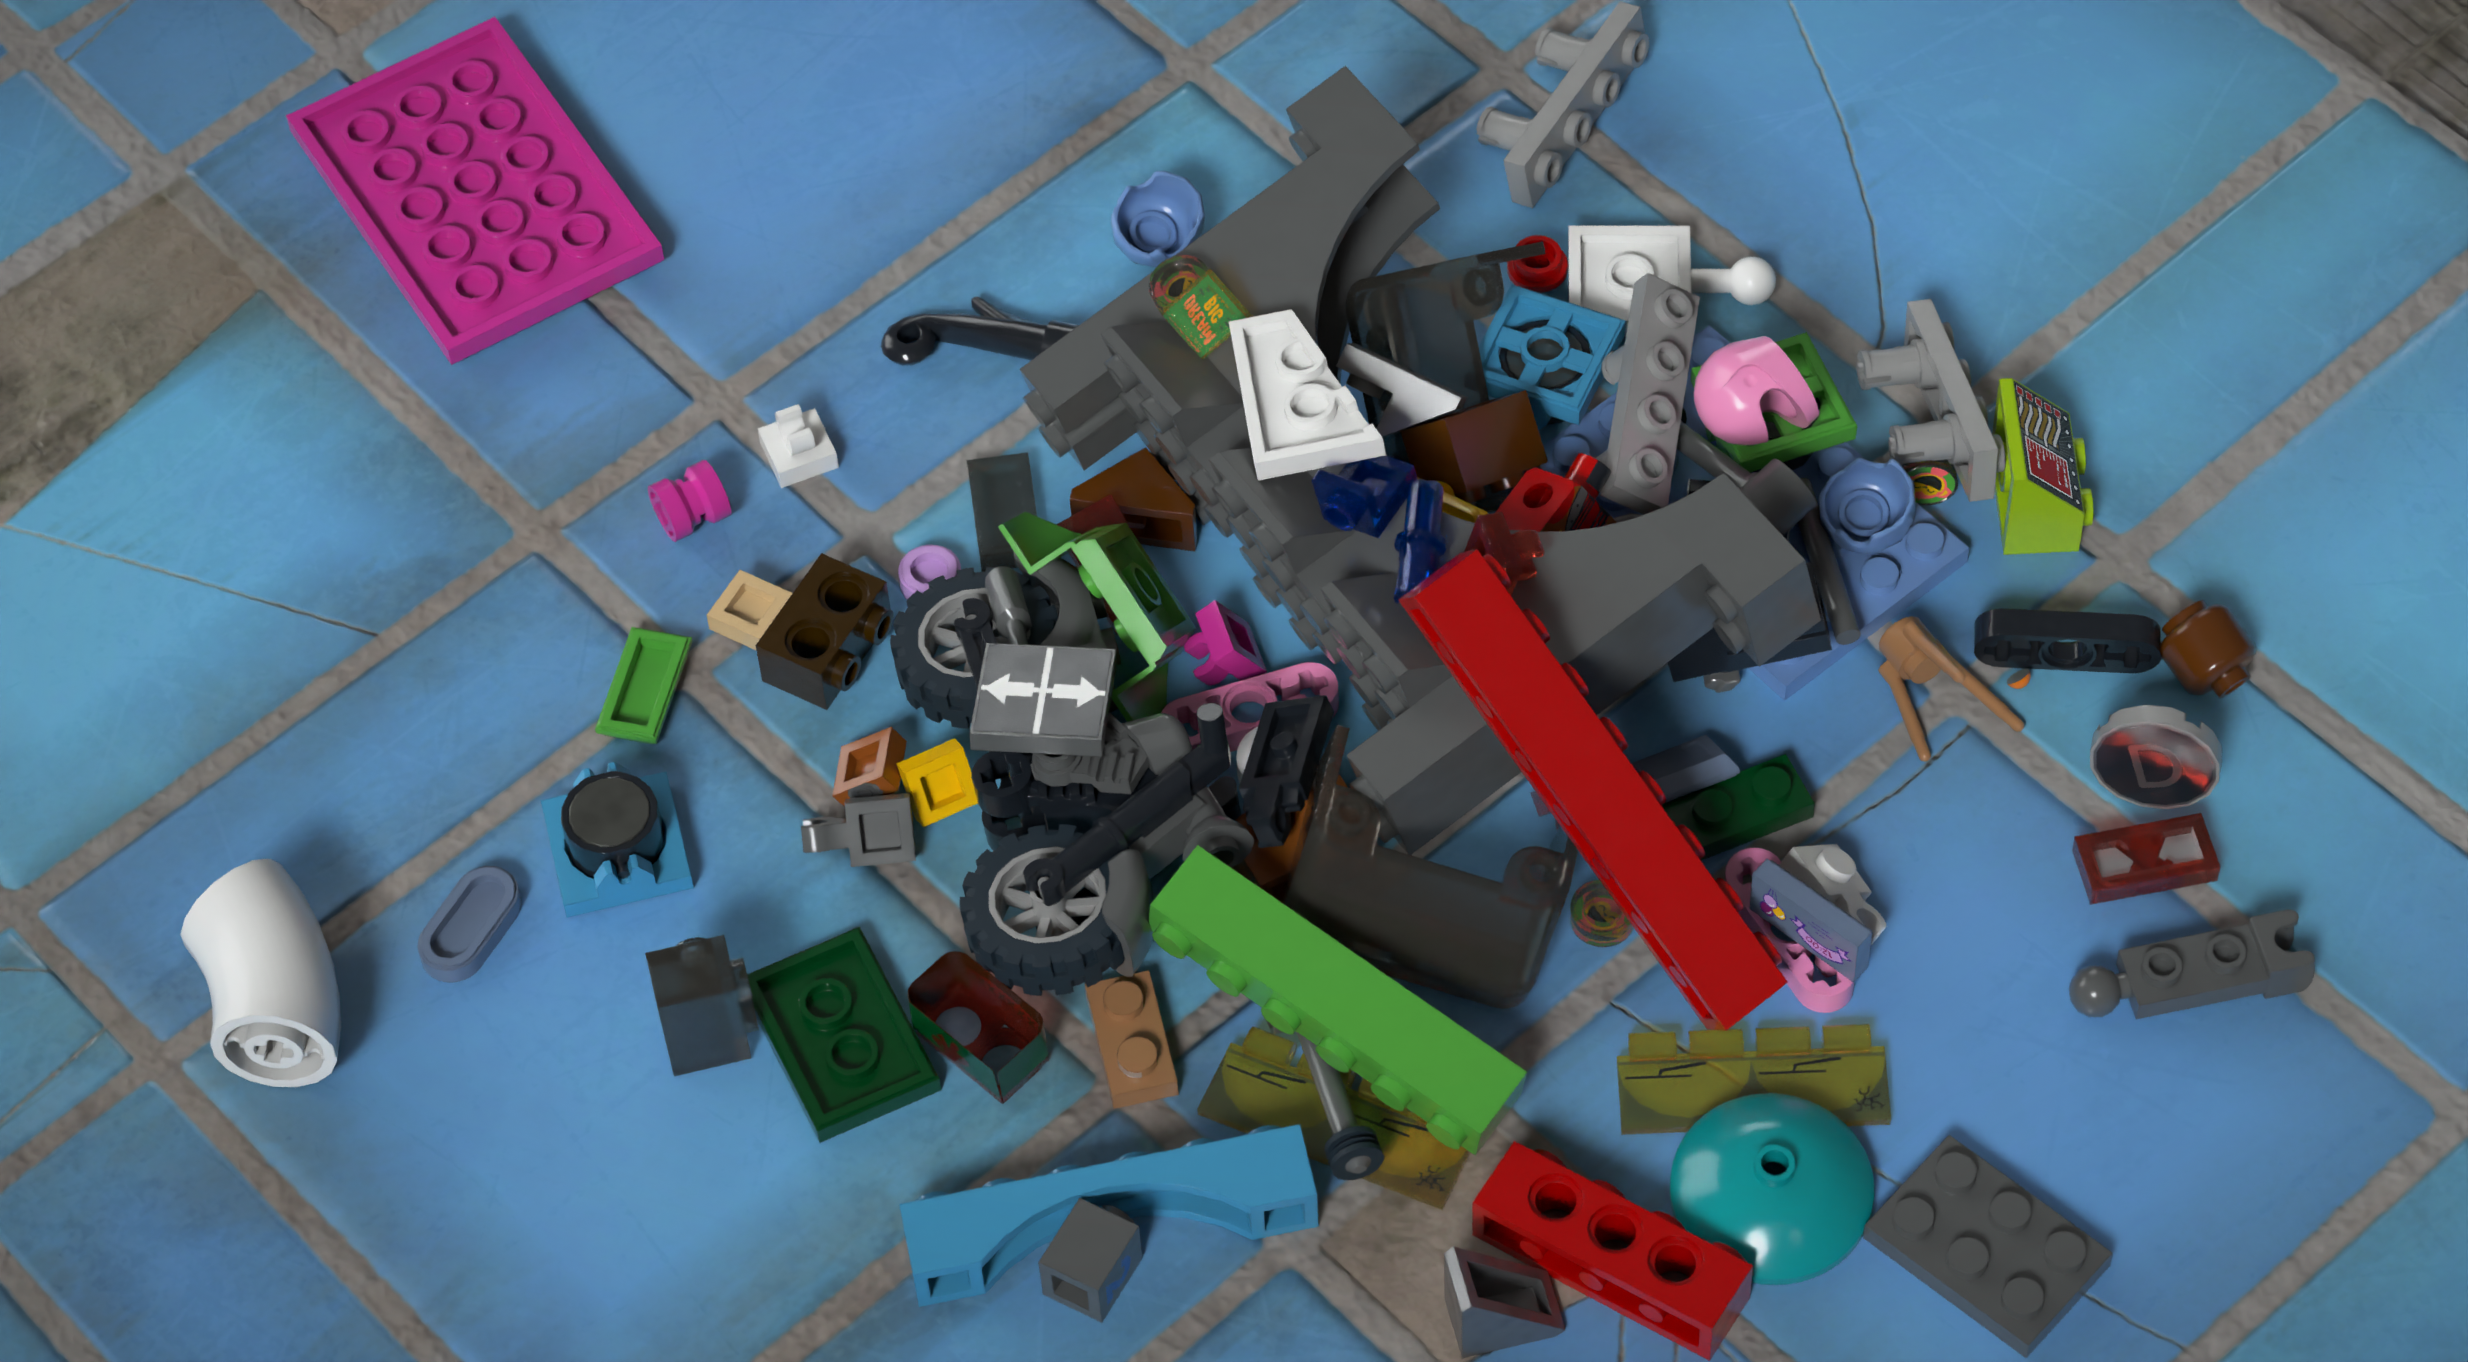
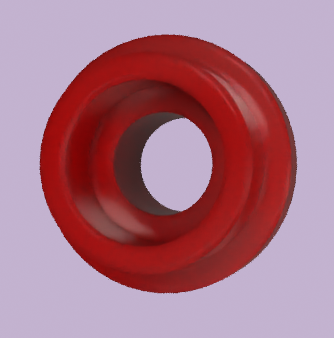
M1533 235L1522 239L1511 251L1507 260V273L1511 282L1516 286L1538 293L1548 292L1557 288L1567 276V257L1558 243L1547 236Z

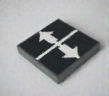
M986 643L969 733L971 750L1102 757L1117 667L1116 649Z

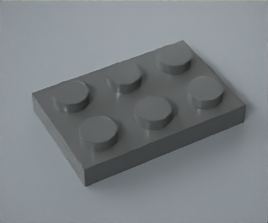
M1950 1135L1865 1224L1863 1238L2025 1358L2034 1351L2110 1267L2113 1255L2110 1250Z

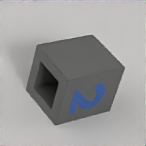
M1079 1198L1038 1262L1043 1295L1102 1323L1142 1260L1139 1226L1125 1212L1114 1206L1102 1205L1098 1207Z

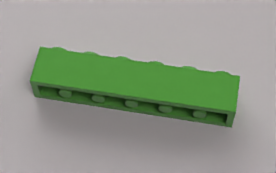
M1199 845L1194 848L1150 904L1149 924L1153 932L1152 937L1163 950L1179 959H1184L1187 955L1206 968L1208 978L1219 989L1234 997H1238L1242 993L1262 1007L1261 1013L1271 1025L1286 1034L1292 1035L1296 1031L1316 1045V1052L1327 1064L1344 1073H1347L1350 1069L1372 1084L1371 1090L1383 1103L1398 1111H1403L1406 1107L1427 1122L1426 1128L1432 1136L1447 1147L1459 1149L1462 1146L1476 1156L1522 1094L1527 1071Z

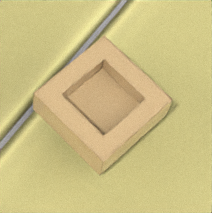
M739 570L707 613L709 630L756 650L755 645L793 593Z

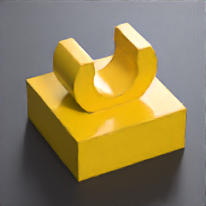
M955 738L896 763L906 793H910L914 817L922 827H926L978 804L971 778L972 772L964 748Z

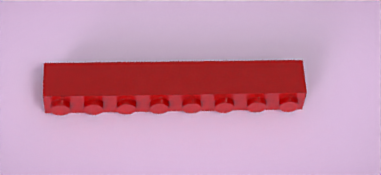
M1478 549L1459 553L1398 601L1706 1029L1727 1031L1788 983L1777 968L1782 963L1780 954L1764 934L1756 931L1754 934L1739 915V912L1744 907L1737 893L1722 878L1714 880L1700 860L1705 856V851L1698 839L1683 824H1679L1676 827L1663 809L1662 805L1667 800L1658 783L1646 771L1641 770L1638 773L1623 753L1628 748V744L1620 730L1607 717L1603 716L1600 719L1597 717L1585 700V697L1589 695V689L1579 673L1566 662L1562 665L1559 664L1546 645L1550 641V635L1541 620L1528 608L1521 611L1508 593L1507 589L1512 584L1500 563L1490 554L1482 556Z

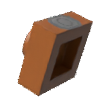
M889 727L841 746L832 796L845 807V799L889 795L899 791L901 776L896 763L904 760L907 741L895 729Z

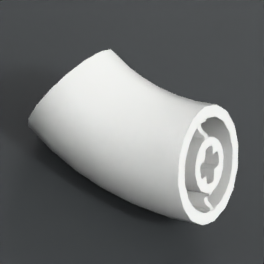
M272 859L252 860L232 869L216 880L195 901L184 919L181 931L184 946L197 962L209 986L213 1018L210 1044L214 1057L228 1071L248 1081L272 1087H300L318 1083L330 1075L335 1067L341 1032L340 995L332 958L315 914L302 891L283 866Z

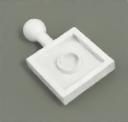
M1569 226L1568 229L1569 303L1626 320L1625 336L1634 283L1647 273L1690 293H1731L1737 301L1746 305H1757L1765 302L1773 294L1776 286V275L1773 268L1767 261L1759 257L1742 258L1731 269H1691L1690 226Z

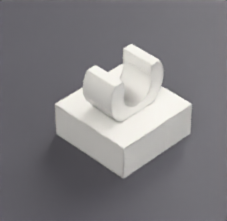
M799 404L775 412L776 422L758 428L760 444L781 488L839 468L837 453L815 408L802 413Z

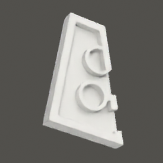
M1292 309L1229 321L1258 481L1386 456L1382 436L1373 424L1369 425L1358 410L1356 399L1346 385L1342 387L1327 365L1326 357Z

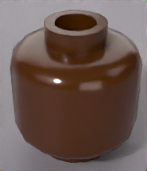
M2200 600L2179 612L2162 627L2166 637L2161 643V657L2189 694L2198 696L2213 690L2221 699L2237 690L2251 678L2245 667L2253 660L2257 647L2234 613L2227 606L2221 604L2208 606L2204 600Z

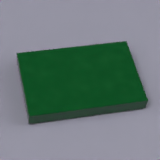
M860 927L739 978L741 989L819 1143L941 1091L940 1078Z

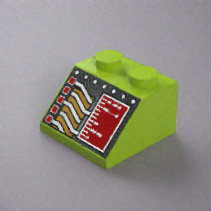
M2013 378L1999 379L1992 435H2000L2005 450V469L2003 472L1996 473L1995 498L2003 555L2079 551L2083 526H2092L2093 524L2092 491L2090 488H2081L2079 475H2084L2086 468L2084 440L2082 437L2073 438L2069 412Z

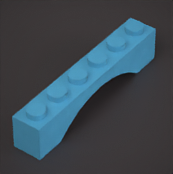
M1300 1124L1283 1128L1276 1125H1266L1252 1130L1247 1135L1218 1141L1209 1138L1196 1139L1186 1143L1181 1148L1152 1154L1131 1152L1120 1156L1115 1161L1087 1167L1065 1165L1052 1170L1047 1175L1022 1180L1000 1178L986 1183L981 1188L951 1194L942 1191L930 1192L918 1197L915 1201L899 1204L919 1307L986 1294L1011 1267L1038 1247L1054 1239L1079 1198L1098 1207L1102 1205L1114 1206L1125 1212L1130 1218L1141 1216L1187 1218L1226 1228L1251 1240L1319 1227L1317 1191Z

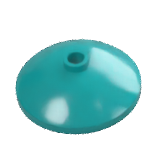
M1765 1093L1742 1096L1727 1101L1707 1112L1689 1129L1673 1159L1669 1192L1674 1218L1684 1226L1686 1231L1711 1244L1713 1242H1721L1738 1251L1746 1262L1753 1265L1752 1283L1787 1285L1813 1279L1828 1272L1847 1258L1856 1248L1863 1237L1864 1226L1871 1218L1874 1202V1178L1864 1147L1853 1131L1840 1118L1809 1100L1785 1094ZM1777 1162L1782 1164L1786 1171L1780 1175H1770L1762 1167L1766 1163Z

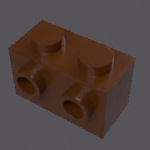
M1526 390L1484 401L1400 431L1413 474L1427 482L1442 481L1447 483L1453 489L1455 497L1468 503L1487 497L1485 485L1489 484L1491 493L1515 487L1524 476V471L1548 462Z

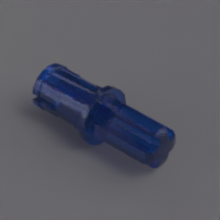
M1417 479L1412 481L1408 487L1404 531L1397 534L1394 539L1395 550L1399 552L1398 576L1394 591V600L1397 604L1400 603L1398 600L1438 570L1440 556L1444 555L1447 550L1446 539L1440 535L1444 488L1437 481Z

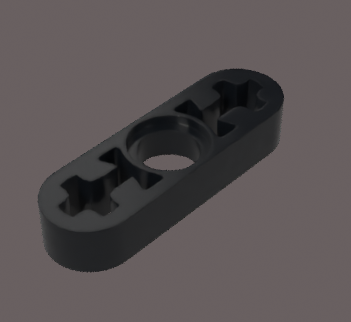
M1993 609L1982 613L1975 620L1974 654L1979 661L1993 667L2142 673L2153 669L2161 661V628L2155 620L2135 614ZM2059 640H2077L2076 642H2058Z

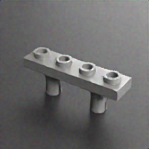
M1620 1L1595 36L1590 40L1557 32L1552 28L1544 29L1535 47V55L1539 56L1536 59L1537 63L1542 66L1561 69L1568 73L1533 119L1502 112L1491 106L1487 107L1481 114L1477 124V135H1480L1478 138L1479 143L1510 151L1503 161L1512 202L1533 208L1546 189L1556 184L1562 167L1574 150L1584 145L1595 121L1606 107L1613 105L1619 94L1620 87L1632 70L1638 68L1644 62L1649 49V37L1645 34L1641 7Z
M1647 273L1634 283L1625 344L1616 351H1611L1607 354L1601 363L1604 378L1612 385L1618 382L1608 450L1594 457L1611 470V474L1601 489L1600 495L1643 515L1668 506L1700 300L1699 296L1650 273Z
M1931 299L1907 302L1904 346L1872 351L1860 350L1857 353L1859 361L1857 362V376L1862 390L1891 385L1915 384L1916 388H1920L1934 421L1922 424L1890 426L1889 434L1891 437L1888 440L1890 457L1901 465L1947 459L1950 464L1954 465L1969 502L1994 499L1996 473L2003 472L2005 469L2003 441L1999 434L1992 435L1988 427L1985 401L1982 396L1975 397L1971 389L1969 366L1965 359L1957 358L1954 351L1953 331L1949 322H1941Z

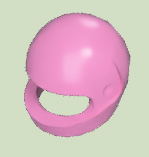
M1767 336L1732 342L1718 349L1702 364L1695 379L1694 402L1701 421L1713 435L1730 444L1746 446L1766 443L1768 441V431L1762 416L1763 412H1774L1787 422L1800 428H1807L1819 416L1817 402L1801 373L1777 343Z

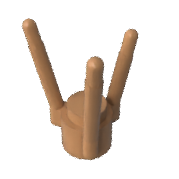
M1918 617L1903 618L1890 626L1882 635L1879 642V650L1886 657L1887 661L1879 667L1878 671L1892 690L1910 739L1921 761L1926 762L1930 760L1931 752L1904 684L1906 679L1912 680L1916 684H1921L1931 680L1942 670L1955 682L1961 683L2014 731L2020 732L2024 729V722L1954 659Z

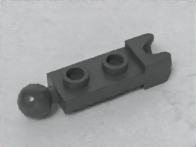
M2282 910L2253 916L2250 918L2249 924L2119 950L2116 961L2119 973L2115 974L2103 966H2087L2080 969L2070 982L2069 996L2076 1010L2088 1017L2108 1015L2113 1012L2120 1000L2128 998L2136 1019L2263 994L2264 998L2268 999L2307 989L2314 977L2315 957L2313 953L2306 950L2297 952L2286 951L2293 944L2294 926L2298 923L2299 915L2294 910Z

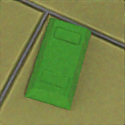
M631 627L595 727V732L607 737L651 745L657 744L693 641L692 637Z

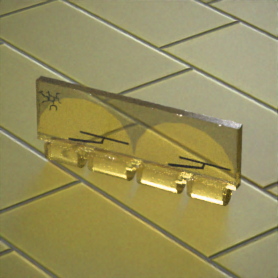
M1869 1024L1822 1026V1048L1811 1049L1809 1026L1755 1028V1051H1744L1742 1029L1688 1031L1689 1053L1677 1054L1675 1031L1628 1033L1629 1056H1617L1616 1058L1621 1135L1688 1132L1702 1116L1715 1107L1742 1096L1765 1093L1785 1094L1809 1100L1832 1112L1847 1126L1890 1125L1891 1112L1885 1047L1871 1046Z
M1253 1026L1242 1044L1243 1047L1230 1043L1197 1108L1198 1115L1246 1134L1266 1125H1276L1283 1128L1300 1124L1308 1158L1330 1166L1324 1147L1329 1138L1333 1136L1304 1052L1297 1064V1068L1291 1066L1297 1043ZM1351 1069L1347 1073L1339 1071L1358 1125L1370 1127L1376 1132L1378 1142L1384 1154L1382 1165L1375 1172L1361 1179L1443 1210L1471 1152L1462 1146L1459 1149H1452L1439 1142L1426 1128L1427 1122L1412 1113L1406 1107L1403 1111H1398L1383 1103L1371 1090L1372 1084L1364 1078L1358 1087V1091L1351 1089L1357 1073Z

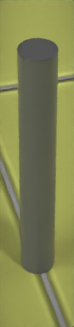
M1800 478L1814 496L1817 506L1798 522V526L1810 562H1812L1817 583L1836 642L1841 645L1851 644L1860 638L1861 633L1829 535L1821 525L1820 508L1811 481L1807 478Z

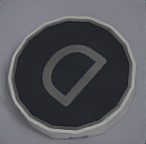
M2141 705L2120 709L2109 716L2107 724L2102 727L2098 726L2093 734L2091 743L2090 768L2100 785L2117 798L2141 807L2158 809L2185 807L2209 796L2219 782L2222 766V746L2213 730L2203 722H2201L2200 728H2198L2195 724L2185 721L2187 713L2172 707Z

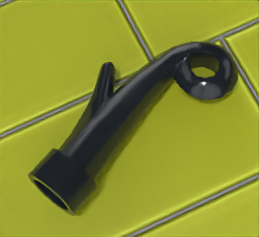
M976 296L972 298L971 304L973 310L980 316L969 314H917L904 317L889 326L882 337L881 349L888 359L902 366L914 365L925 360L932 352L935 341L1032 360L1079 325L1053 320L1048 325L1032 322L1004 312Z

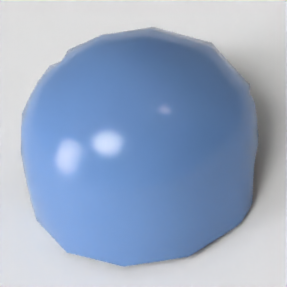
M1156 171L1144 183L1137 186H1127L1119 197L1117 206L1114 208L1111 216L1115 245L1135 264L1156 268L1198 239L1203 232L1205 212L1200 192L1187 178L1167 171Z
M1859 457L1847 465L1845 469L1839 470L1830 476L1819 495L1821 525L1840 547L1848 551L1866 554L1881 552L1901 542L1915 519L1914 481L1902 465L1894 459H1889L1886 463H1877Z

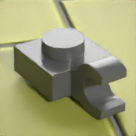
M910 793L845 799L844 803L846 818L817 817L803 819L801 833L804 853L849 848L851 867L916 861L917 854Z

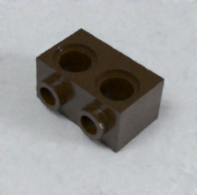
M821 553L755 645L762 681L828 710L840 691L845 692L852 687L858 677L861 661L872 645L881 644L891 629L894 613L890 608L887 582Z

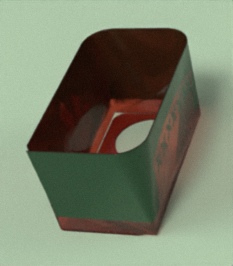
M952 951L942 955L909 986L908 1002L912 1027L915 1033L1001 1104H1004L1050 1060L1041 1014L969 955L959 951ZM954 1007H965L974 1011L981 1021V1031L978 1037L972 1043L963 1046L935 1023L941 1013ZM1001 1045H1011L1019 1048L1021 1051L997 1072L998 1085L994 1070L982 1061L984 1056L991 1049Z

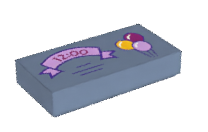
M1766 859L1753 872L1749 909L1849 980L1855 982L1868 968L1872 930L1772 860Z

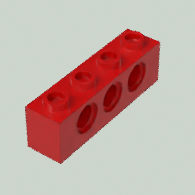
M1514 1141L1472 1202L1473 1236L1531 1267L1548 1271L1550 1277L1709 1361L1750 1299L1753 1265L1746 1262L1743 1256L1734 1248L1721 1242H1713L1711 1244L1686 1231L1684 1226L1673 1216L1662 1211L1650 1212L1627 1200L1622 1192L1612 1184L1602 1180L1590 1181L1567 1169L1557 1156L1546 1150L1535 1149L1533 1151ZM1550 1209H1560L1569 1215L1564 1218L1553 1219L1544 1216L1542 1213ZM1608 1240H1619L1629 1246L1621 1250H1610L1601 1244ZM1669 1271H1677L1687 1275L1689 1278L1684 1281L1672 1282L1660 1275Z

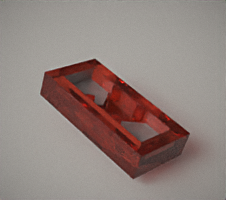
M2202 813L2074 836L2072 852L2090 905L2218 881L2220 864Z

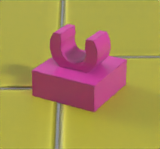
M1216 600L1195 613L1202 632L1188 638L1183 647L1187 653L1198 660L1210 653L1208 660L1193 671L1197 679L1208 686H1212L1224 680L1228 673L1241 681L1267 672L1247 621Z

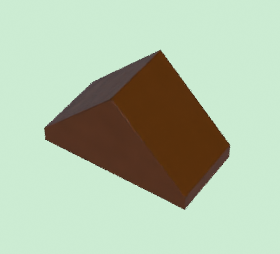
M1146 447L1074 487L1071 491L1072 528L1076 533L1084 534L1096 527L1127 523L1141 545L1196 551L1198 539L1195 504Z

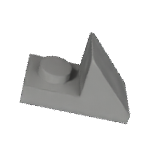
M1356 343L1346 344L1336 367L1350 373L1346 384L1365 394L1380 399L1384 390L1393 393L1377 427V431L1382 438L1462 409L1467 399V396Z

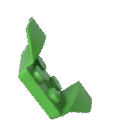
M1025 511L998 526L1029 575L1073 550L1082 564L1078 567L1082 581L1095 597L1099 599L1104 597L1117 616V619L1114 620V626L1119 637L1131 651L1137 652L1139 650L1149 667L1114 689L1112 700L1127 722L1161 713L1167 705L1168 662L1181 654L1184 649L1183 646L1188 638L1192 636L1196 627L1128 524L1121 523L1096 527L1084 534H1079Z

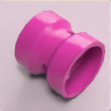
M706 460L687 467L684 482L679 478L674 481L664 478L649 485L647 489L657 518L667 535L674 542L691 535L694 527L701 523V517L703 520L716 523L731 516L732 513L724 487L716 472Z

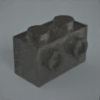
M724 935L707 939L701 937L689 938L678 943L676 946L645 953L674 1076L752 1058L746 1033L758 1031L759 1027L751 997L749 980L743 957L730 960Z

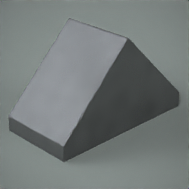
M1454 1246L1444 1253V1299L1462 1358L1553 1338L1565 1331L1548 1271Z

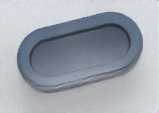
M483 866L467 872L458 881L425 926L418 939V952L422 965L432 978L442 982H459L470 978L482 967L516 920L521 910L522 900L517 881L511 873L500 867Z

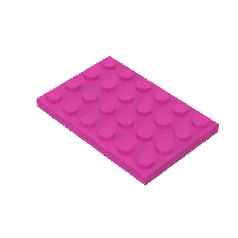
M496 17L486 20L286 115L291 133L451 365L664 261L661 243Z

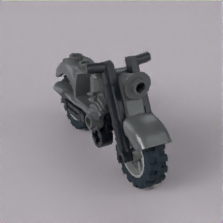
M1014 552L1015 564L1022 571V574L1007 566L987 567L986 572L976 573L974 568L957 570V576L945 579L944 575L928 582L929 589L923 593L917 590L906 601L908 608L905 613L899 611L895 617L893 626L896 635H891L890 638L901 689L905 690L909 703L916 710L922 707L925 716L932 721L940 723L942 719L951 721L952 727L969 729L974 712L986 643L1116 649V663L1120 665L1121 659L1112 627L1100 630L1097 621L1107 617L1103 597L1099 599L1088 590L1078 571V567L1081 565L1073 566L1066 560L1059 558L1029 575ZM939 645L952 648V650L933 658ZM965 663L963 672L952 670L953 668ZM1111 698L1102 757L989 751L978 759L972 769L971 778L978 805L982 809L981 818L987 842L993 852L988 849L985 850L976 860V871L974 873L968 871L962 885L965 897H960L959 905L971 953H974L976 962L984 968L985 972L987 970L995 975L996 983L1002 982L1011 990L1014 985L1022 987L1024 994L1042 996L1043 990H1055L1056 995H1064L1074 992L1073 986L1085 982L1086 986L1090 987L1103 980L1102 973L1109 967L1126 977L1133 976L1143 963L1153 940V932L1149 924L1150 904L1154 901L1150 880L1182 854L1185 861L1197 845L1231 868L1241 863L1252 851L1254 838L1245 826L1235 821L1242 815L1236 781L1232 777L1224 776L1207 787L1210 782L1226 771L1231 764V752L1226 735L1223 709L1220 705L1206 703L1198 708L1197 720L1201 744L1194 750H1192L1184 725L1174 716L1167 713H1159L1120 723L1110 713L1118 709ZM997 779L1001 780L999 788L995 782ZM1019 817L1022 827L1008 831L1005 820ZM1009 906L1025 910V912L1003 922ZM1036 926L1037 933L1035 937L1020 934Z

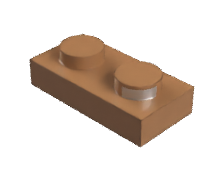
M1149 970L1134 973L1131 977L1120 976L1101 980L1090 987H1087L1085 984L1086 999L1113 1109L1179 1095L1178 1082Z

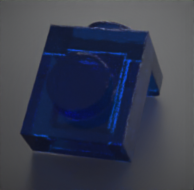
M1389 456L1347 463L1339 475L1318 470L1311 480L1325 520L1340 530H1356L1376 538L1380 537L1419 482L1414 465Z

